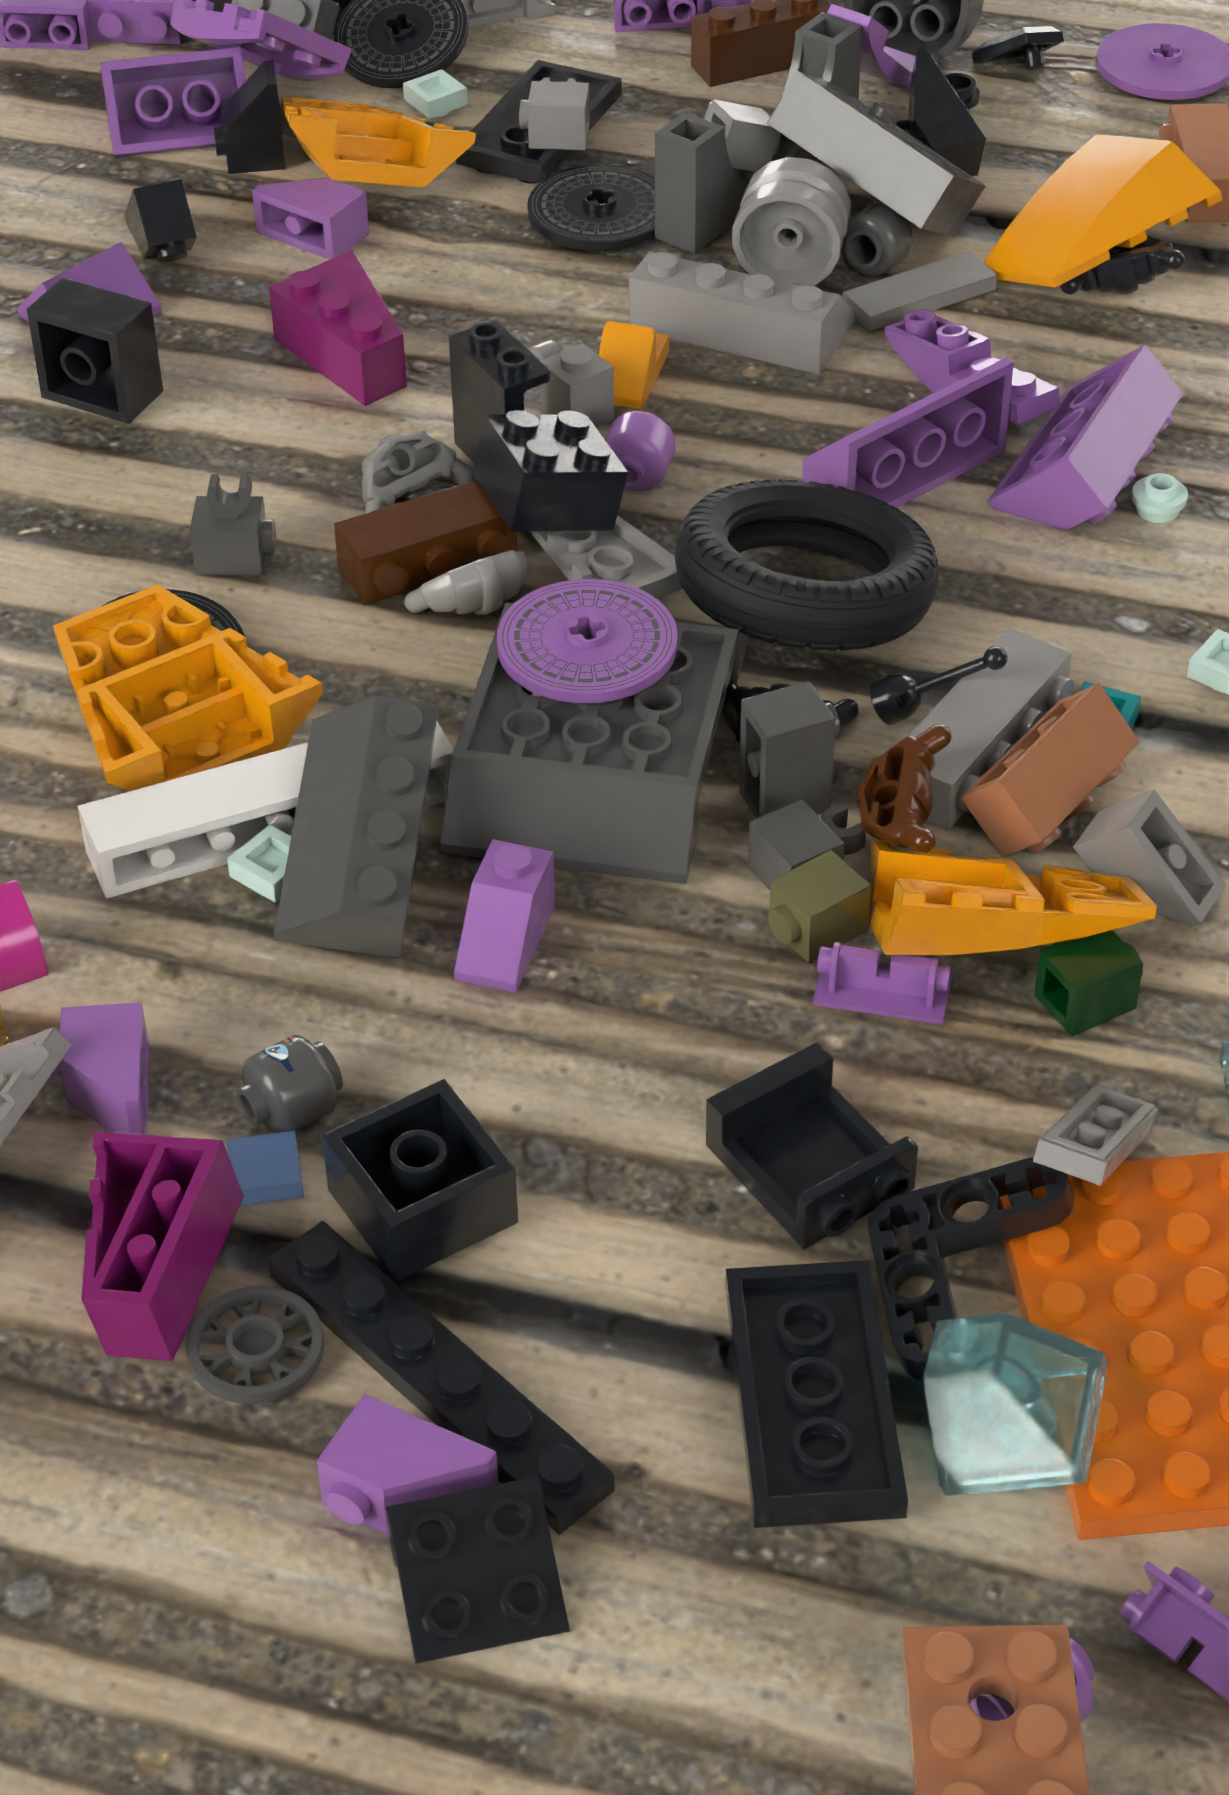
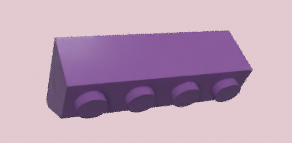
M1147 345L1139 347L1065 390L1059 399L1060 407L1050 411L989 498L988 503L994 510L1067 531L1086 520L1090 524L1098 523L1116 508L1115 497L1119 491L1136 477L1134 468L1138 462L1155 448V444L1152 442L1153 439L1172 422L1174 417L1171 412L1183 395L1182 391Z
M1006 357L803 459L802 480H804V483L814 481L821 484H832L835 488L841 486L852 491L856 490L864 495L868 494L878 500H883L897 508L1006 451L1014 362Z

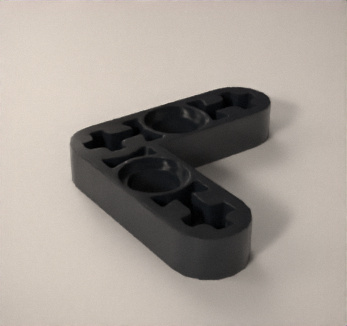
M1030 1157L896 1195L882 1201L873 1209L868 1219V1231L891 1338L905 1372L912 1378L924 1382L939 1381L950 1376L960 1366L964 1358V1342L944 1257L1047 1229L1061 1223L1070 1215L1075 1204L1074 1192L1068 1174L1033 1162L1034 1157ZM1046 1186L1047 1195L1042 1198L1033 1199V1189ZM1008 1195L1011 1208H1003L1001 1196ZM980 1201L989 1205L987 1213L974 1222L963 1223L953 1219L956 1210L968 1202ZM909 1225L908 1232L914 1250L901 1251L896 1239L898 1227ZM924 1275L934 1279L931 1288L919 1297L905 1298L897 1294L900 1285L906 1279L913 1276ZM929 1321L936 1337L934 1340L935 1348L922 1352L923 1342L917 1323Z

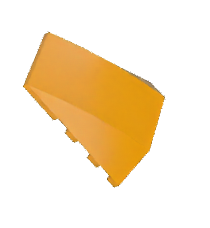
M281 96L280 100L283 113L303 150L317 168L331 180L425 188L475 143L476 133L453 130L452 126L437 123L432 127L426 124V119L403 116V113L371 104Z
M1095 135L1067 159L1038 189L1005 230L983 263L997 274V280L1056 288L1110 260L1109 249L1115 246L1132 248L1146 241L1147 235L1145 230L1165 220L1166 225L1172 227L1189 218L1187 208L1197 203L1210 207L1222 201L1221 190L1173 141Z
M158 584L53 625L55 638L106 781L128 791L285 749L323 694L322 682L308 674L300 679L288 671L287 661L272 652L262 656L247 647L245 636L232 628L223 631L211 625L210 615Z
M872 838L869 925L885 955H959L1017 950L1084 938L1155 919L1157 905L1130 877L1052 865H1044L1042 876L1024 874L1013 859L988 856L986 860L950 856L951 850L935 847L928 853L893 850L892 844L877 838Z

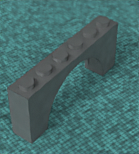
M821 12L795 31L791 67L780 100L797 71L834 83L859 100L862 25ZM683 112L655 133V239L671 244L681 251L695 254L734 224L745 189L755 172L732 167L726 148L724 126ZM781 133L778 151L771 161L786 157L811 159L813 161H816L818 158Z

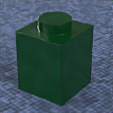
M1113 930L1084 938L1057 942L1041 949L1039 952L1034 996L1073 1037L1136 1009L1141 976L1143 974V961L1140 959L1135 948L1129 943L1123 942Z

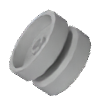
M786 157L764 165L753 174L745 189L740 209L732 227V248L739 264L751 275L764 274L773 280L799 286H815L829 276L840 258L851 216V200L844 183L830 168L811 159Z

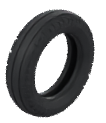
M766 479L764 481L742 482L718 489L702 498L691 508L680 527L675 547V564L680 584L689 599L703 613L727 628L739 629L743 635L747 633L748 637L760 639L771 644L778 642L780 646L796 647L797 649L809 647L810 650L837 651L838 649L847 651L870 648L895 640L912 630L924 618L934 600L938 585L939 569L934 545L923 528L915 520L893 505H889V503L878 500L868 494L864 495L856 490L852 491L841 486L835 488L832 484H821L814 481L804 483V480L778 479L776 481L775 479ZM767 546L811 548L845 557L867 568L874 575L843 581L806 579L764 568L739 553Z

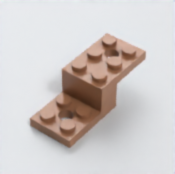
M1068 1625L903 1627L901 1646L914 1795H1090ZM993 1694L1007 1700L1013 1707L1014 1714L1004 1720L991 1721L977 1715L971 1708L970 1703L978 1696Z

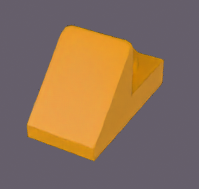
M614 321L606 322L603 328L598 356L614 367L615 406L642 410L669 354L668 334L656 333L655 329L647 326Z

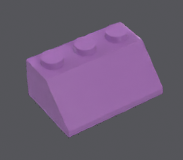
M241 47L100 62L114 158L216 146L214 127L223 126L221 107L246 81Z

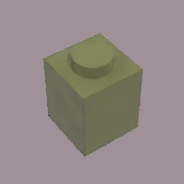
M829 850L771 880L770 911L768 912L769 927L779 942L791 946L801 957L810 963L818 958L821 946L833 948L834 942H841L843 945L869 930L871 884L835 852Z

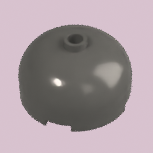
M845 0V7L871 16L889 30L884 46L914 56L916 55L917 48L926 46L936 62L958 49L970 37L979 21L984 0Z

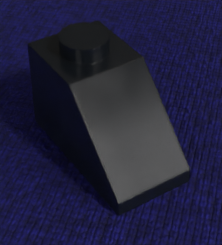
M274 60L264 61L221 107L223 126L214 127L217 156L227 157L228 174L285 169Z
M182 179L134 188L132 190L124 216L143 259L157 257L158 262L165 263L186 257L187 250H192L197 235Z

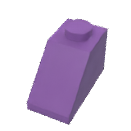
M330 178L258 185L252 189L256 232L329 260L344 254L369 235L366 191L331 180Z
M492 839L472 881L454 969L455 981L512 993L517 992L555 908L553 851Z
M142 1002L61 1007L60 1033L72 1046L51 1075H62L67 1102L111 1133L147 1135L150 1047Z
M366 1394L363 1395L317 1459L322 1504L344 1522L353 1525L364 1523L386 1534H391L386 1511L388 1506L498 1484L495 1450Z

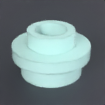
M1151 474L1138 480L1132 489V501L1136 506L1137 514L1150 522L1166 523L1173 521L1187 503L1188 491L1186 487L1168 474Z

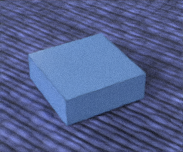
M295 1130L227 1140L228 1156L244 1196L240 1206L304 1197Z

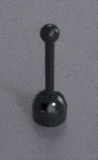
M992 646L985 651L983 657L918 683L912 677L902 673L889 674L871 683L870 696L873 707L885 724H895L907 719L918 710L922 693L986 668L1000 670L1006 665L1008 655L1002 647Z

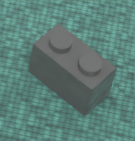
M810 681L741 699L739 793L756 819L799 800H803L817 815L822 814L827 808L831 807L832 785L836 784L838 780V771L834 760V739L840 736V722L834 706L830 702L825 703Z

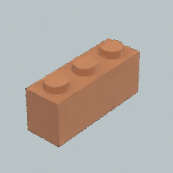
M1170 105L1168 124L1160 125L1159 140L1173 141L1221 190L1223 199L1210 207L1197 203L1187 208L1189 218L1186 219V222H1229L1228 105Z
M1098 683L1059 700L960 798L1002 857L1025 848L1033 854L1052 844L1061 835L1062 832L1058 826L1063 820L1078 815L1092 804L1094 798L1091 792L1096 787L1110 782L1124 771L1126 765L1122 760L1140 741L1101 684Z

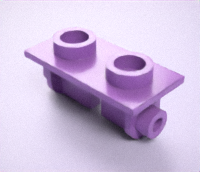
M834 942L833 948L820 947L817 963V972L820 973L813 997V1005L943 1025L952 981V966L939 964L940 957L926 958L912 955H892L891 964L888 965L879 963V950L845 946L841 942Z
M1147 1561L1143 1568L1153 1588L1148 1595L1139 1589L1135 1590L1121 1609L1120 1615L1130 1622L1129 1632L1140 1637L1175 1664H1177L1193 1640L1204 1648L1188 1668L1189 1674L1217 1693L1229 1704V1618L1209 1604L1214 1594L1191 1574L1175 1566L1171 1573L1167 1575Z

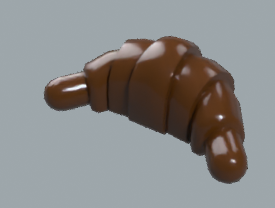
M944 724L933 725L915 738L913 736H906L880 757L872 759L864 782L859 785L857 794L861 825L867 834L901 848H910L918 853H928L934 848L936 844L934 833L925 828L923 824L928 819L933 804V795L929 787L931 782L930 772L936 764L933 755L950 743L952 738L950 728Z

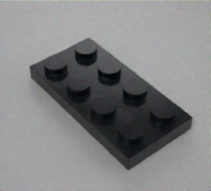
M537 60L470 131L476 133L475 143L456 159V164L475 168L481 173H497L518 178V180L524 183H540L552 174L572 150L529 148L528 129H520L519 110L520 101L529 99L532 81H541L545 77L550 78V82H567L568 78H574L578 83H589L590 131L622 95L621 78Z
M869 1260L726 1269L725 1289L754 1528L907 1518L908 1496Z

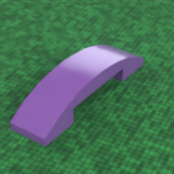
M831 3L827 12L829 15L862 25L860 72L910 88L915 56L884 46L889 30L871 16Z

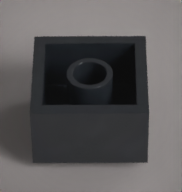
M62 277L27 308L41 398L130 424L163 392L151 302Z
M513 410L507 414H485L472 474L511 532L614 530L628 471L587 415L569 410L561 411L558 415L531 414L522 410Z
M445 1079L322 1135L328 1191L395 1282L518 1223L516 1167Z

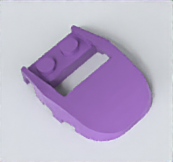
M173 0L170 24L178 32L217 49L241 47L243 60L260 66L264 61L274 60L275 73L283 77L309 82L342 76L352 50L347 46L265 10L250 11L238 5L225 3L223 12L213 11L215 3L209 0Z

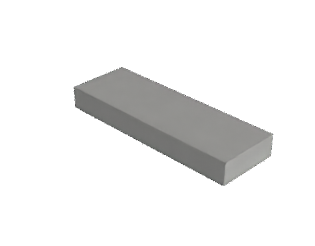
M967 251L844 291L842 298L856 313L855 319L871 332L904 320L905 315L917 310L933 311L994 291L997 285V274L973 253Z
M1099 1085L1094 1086L1039 1138L1033 1162L1101 1186L1152 1131L1158 1108H1155V1105Z

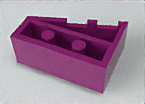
M352 250L305 271L293 273L289 278L269 286L274 339L353 398L366 406L407 387L403 332Z
M94 1131L93 1149L97 1158L95 1179L90 1180L89 1189L93 1213L92 1227L86 1230L82 1302L106 1355L173 1361L244 1198L223 1140Z

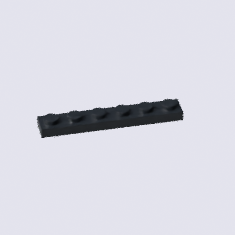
M321 1221L268 1258L270 1277L285 1290L293 1292L306 1300L314 1308L320 1321L434 1424L495 1450L498 1481L501 1484L538 1476L548 1526L558 1535L614 1492V1473L327 1223Z

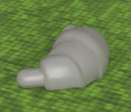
M425 430L403 435L400 433L389 435L383 438L377 448L372 450L362 462L363 503H365V514L395 504L396 499L410 496L434 480L444 481L450 479L458 485L473 481L475 479L472 474L473 469L456 458L454 449L427 435Z
M513 550L474 561L423 583L421 587L406 595L404 600L405 607L412 613H420L428 608H431L434 612H451L455 610L457 614L473 612L477 615L494 613L502 607L503 601L510 600L520 591V587L531 570V562L523 551Z

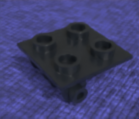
M538 1476L386 1507L391 1533L392 1556L394 1565L398 1570L415 1664L570 1632Z

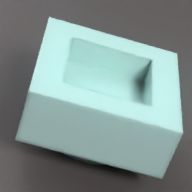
M442 69L403 83L404 100L429 119L446 116L450 111L468 105L467 87Z
M1217 629L1190 658L1187 678L1228 695L1229 633Z
M268 825L227 858L229 877L274 903L278 902L281 897L291 836L272 825Z

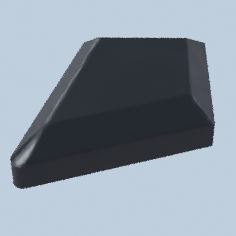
M1051 26L1023 27L983 42L972 52L973 63L1024 57L1027 70L1038 69L1044 66L1042 52L1064 42L1063 33Z

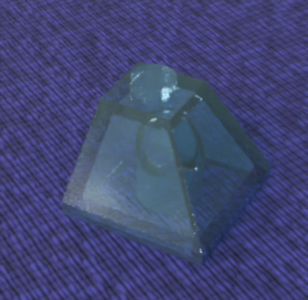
M1007 1313L937 1321L923 1382L939 1486L945 1496L1086 1483L1108 1360L1103 1352Z

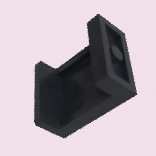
M496 320L480 322L469 329L449 335L455 444L473 462L475 461L485 414H507L513 410L524 411V393L528 389L550 381V369Z
M818 1042L706 1099V1146L803 1249L808 1248L827 1236L835 1237L842 1234L856 1220L871 1213L882 1201L914 1189L918 1145L909 1136H905L890 1144L832 1086L834 1058Z

